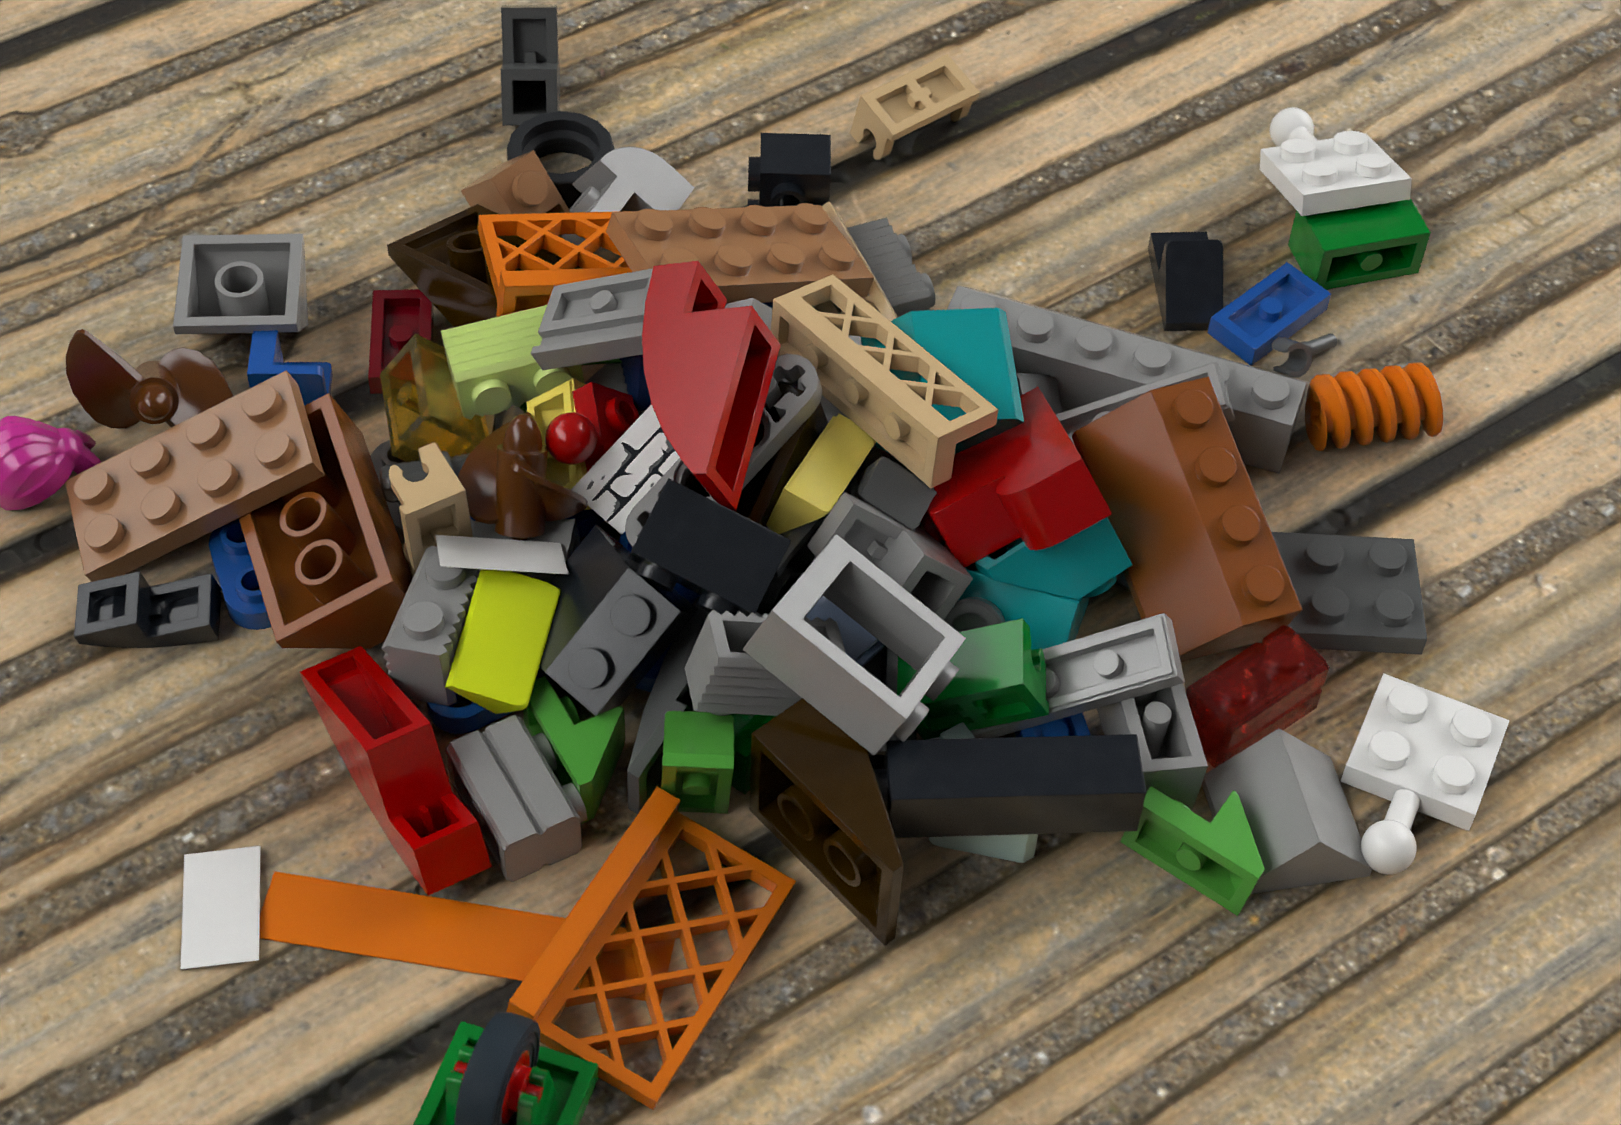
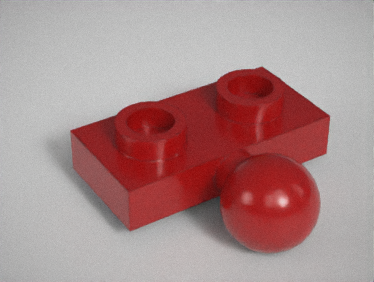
M590 382L572 391L576 413L568 412L557 416L548 425L545 433L546 447L554 459L568 465H575L585 461L587 472L639 418L632 395L594 382Z

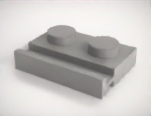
M653 268L554 286L538 331L542 337V342L539 346H533L531 355L541 369L549 370L642 355L645 300Z

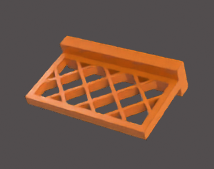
M612 212L479 215L477 230L498 303L496 317L548 305L553 287L556 285L632 272L606 233ZM576 234L586 240L577 246L559 237V235ZM497 236H518L526 240V242L516 247ZM602 247L621 257L612 263L593 253ZM541 249H544L562 259L552 265L534 255ZM517 268H520V269H522L523 271H514V270H516Z
M658 786L510 998L506 1011L537 1022L540 1028V1042L552 1050L597 1063L600 1079L652 1110L657 1106L796 883L794 879L679 813L678 808L681 800ZM679 838L705 853L709 871L681 876L674 875L669 853ZM721 863L728 867L722 868ZM660 868L662 879L651 881ZM750 879L772 892L764 907L735 912L727 883ZM714 885L722 915L688 921L679 891ZM667 894L675 923L639 930L633 908L637 900ZM624 921L627 932L615 934ZM752 925L743 938L740 927ZM727 929L734 953L729 961L700 966L692 936ZM679 938L688 968L652 975L644 945ZM631 947L640 978L603 984L597 964V959L601 953ZM588 974L591 987L578 989ZM718 978L708 993L705 980ZM692 983L699 1007L695 1015L664 1021L656 990ZM644 992L652 1024L615 1031L607 999ZM595 1002L603 1034L576 1038L554 1025L565 1007ZM682 1034L672 1050L669 1036ZM652 1039L657 1040L663 1065L651 1083L624 1067L619 1046ZM607 1049L609 1057L597 1050Z

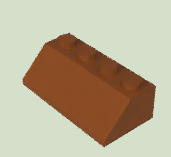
M1209 376L1150 390L1073 433L1072 439L1075 447L1112 512L1108 519L1133 564L1124 570L1123 573L1141 620L1165 613L1172 620L1181 663L1276 638L1302 611Z
M328 393L305 405L324 476L240 517L239 521L276 643L282 648L354 649L362 646L364 649H370L386 640L413 578L406 563L404 551L387 502L381 491L380 482L363 433Z

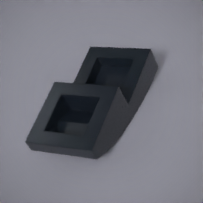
M140 571L79 584L74 637L79 644L115 648L172 647L219 640L221 587L212 573L149 586Z

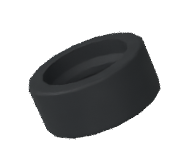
M557 111L539 114L524 121L511 134L507 146V160L533 150L539 159L556 153L577 154L589 159L591 163L588 166L575 172L561 174L547 172L570 210L572 205L582 195L572 184L604 155L614 150V145L610 133L599 121L581 113Z

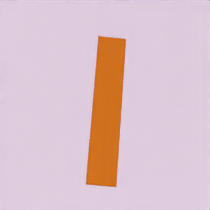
M274 871L260 912L259 938L523 981L566 918ZM619 927L615 934L627 932V929ZM675 939L644 945L652 975L668 972ZM631 947L602 952L597 959L603 984L640 978ZM588 974L578 989L591 987ZM664 989L656 990L660 1004ZM644 992L622 996L623 998L646 1001Z

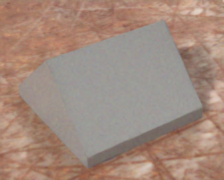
M303 234L183 236L173 322L175 334L253 333V331L267 330L299 332L308 326L305 242Z
M1278 728L1205 774L1202 786L1213 819L1233 790L1240 797L1265 868L1251 894L1370 876L1372 868L1367 864L1362 855L1361 837L1330 756Z

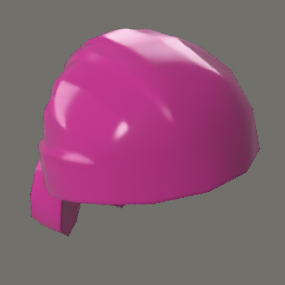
M14 415L2 418L0 420V507L4 510H23L39 504L55 494L69 479L73 471L79 474L101 463V460L90 451L96 445V441L90 435L80 430L56 428L40 421Z

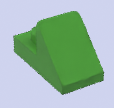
M546 676L535 680L529 704L523 710L524 724L531 736L538 733L545 735L557 762V770L553 771L561 786L572 783L576 787L586 808V821H589L596 815L625 745L624 708L618 706L601 713L599 716H594L580 722L578 713L569 697L558 698Z
M667 711L664 722L661 789L681 800L678 812L728 814L734 769V717L731 714L719 716L710 712Z
M1151 786L1146 792L1137 831H1125L1120 841L1237 916L1245 906L1265 870L1240 797L1234 790L1210 823L1192 812L1182 802L1171 799Z

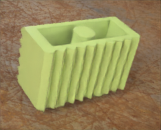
M547 305L441 331L448 366L464 418L471 420L475 414L482 417L485 414H497L508 410L512 405L520 407L524 402L572 378L585 384L581 364L542 370L531 355L533 346H539L542 342V337L538 331Z

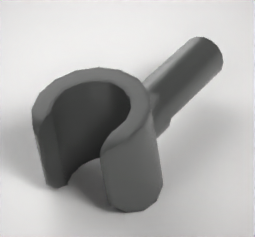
M1330 333L1307 342H1298L1285 337L1274 339L1272 349L1283 353L1289 352V357L1284 364L1273 367V370L1290 377L1304 375L1312 364V355L1335 347L1337 345L1336 336Z

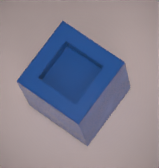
M278 330L253 331L247 369L250 388L287 370L299 385L304 406L328 393L331 394L333 373L330 363L284 362Z

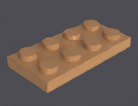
M801 203L797 206L763 207L749 205L743 208L712 209L696 207L685 210L642 209L640 211L612 212L606 233L632 272L652 269L656 265L699 261L726 297V304L754 298L761 303L773 302L774 298L832 274L860 297H867L874 280V276L821 205Z
M286 370L69 478L65 482L84 575L91 582L125 575L324 476L299 385Z

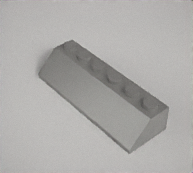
M957 286L947 310L1000 308L1004 310L1007 314L1016 373L1045 374L1056 377L1063 412L1218 361L1235 416V420L1228 422V426L1243 463L1280 474L1309 382L978 289Z

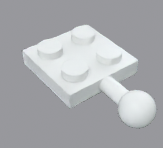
M1293 107L1281 110L1272 119L1270 136L1277 147L1261 149L1260 171L1301 216L1410 199L1412 178L1366 133L1343 131L1337 133L1334 138L1317 140L1313 136L1314 124L1309 114L1302 109Z
M1383 673L1340 781L1391 801L1385 819L1372 824L1365 831L1361 840L1362 855L1373 870L1378 873L1392 875L1404 871L1412 864L1416 855L1417 845L1410 829L1417 811L1467 831L1470 830L1510 720Z

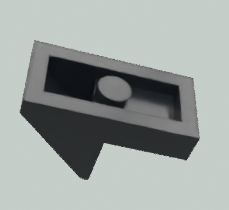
M1207 232L1151 233L1148 253L1164 331L1208 330L1211 317L1223 309L1222 241L1208 239Z

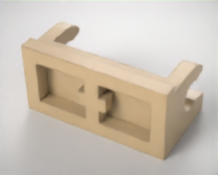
M946 54L861 95L850 134L858 144L867 140L873 134L876 140L873 157L879 160L891 153L895 140L951 113L952 121H957L967 116L972 102L978 99L980 91L952 58Z
M435 442L418 449L423 471L428 473L425 479L411 482L404 478L403 470L397 465H392L389 469L391 488L401 503L399 511L405 537L403 550L406 563L412 573V578L426 548L437 546L435 535L473 537L466 490Z

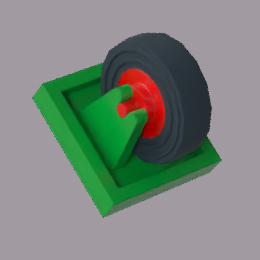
M510 1012L496 1013L485 1028L461 1021L413 1125H579L599 1078L598 1064L540 1046V1028L538 1023L518 1014Z

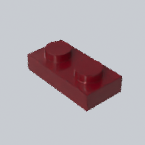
M420 289L373 290L368 372L370 394L431 393L434 305Z

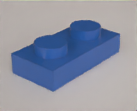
M1286 262L1214 314L1210 319L1207 333L1252 366L1273 350L1272 342L1278 337H1291L1325 312L1328 308L1331 293L1293 265Z

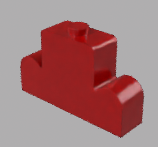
M1039 387L1020 396L1024 417L1023 424L955 454L951 479L934 487L936 494L921 523L926 532L940 543L945 541L951 553L963 567L975 563L1020 537L1030 550H1042L1052 547L1112 515L1086 464Z

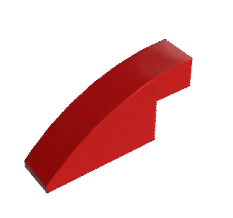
M699 261L653 266L645 300L642 331L644 374L651 404L664 435L682 462L716 503L736 511L781 344L753 306L725 308L727 303L726 297Z
M362 646L356 647L300 671L303 683L354 782L389 841L426 894L430 896L492 867L478 821L452 792L431 723Z

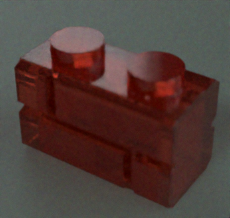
M1282 625L1265 636L1262 643H1254L1187 687L1186 695L1206 761L1214 768L1278 728L1281 730L1286 729L1317 708L1322 693L1320 687L1325 684L1330 667L1326 660L1290 626Z

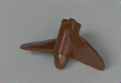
M77 330L69 342L66 353V375L72 392L95 422L109 428H128L139 421L148 424L166 422L170 427H173L233 397L222 372L215 362L200 351L183 347L174 349L165 354L160 361H148L134 369L121 356L86 330Z
M527 412L517 415L484 438L468 455L458 474V479L466 490L470 517L481 523L495 524L496 533L511 537L513 540H527L531 537L541 536L545 533V521L563 520L587 508V500L583 496L547 480L548 448L542 445L540 429L531 413Z

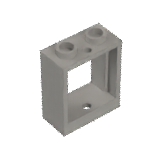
M836 534L775 606L742 650L871 754L875 755L893 734L904 742L924 719L930 709L921 703L920 700L926 695L934 701L956 675L959 668L952 664L950 659L966 638ZM822 596L826 597L917 671L899 696L803 620Z

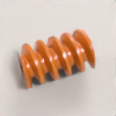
M1408 363L1403 369L1397 365L1385 366L1380 372L1376 368L1362 369L1357 375L1353 371H1342L1334 378L1330 374H1318L1311 380L1307 389L1305 401L1306 432L1311 444L1318 451H1324L1327 443V433L1331 434L1336 448L1343 449L1349 445L1351 430H1353L1359 445L1362 446L1370 445L1372 442L1374 427H1376L1382 442L1385 443L1393 442L1395 439L1397 424L1404 438L1408 440L1415 439L1418 436L1420 421L1428 436L1435 437L1442 431L1443 405L1441 394L1434 376L1423 363Z

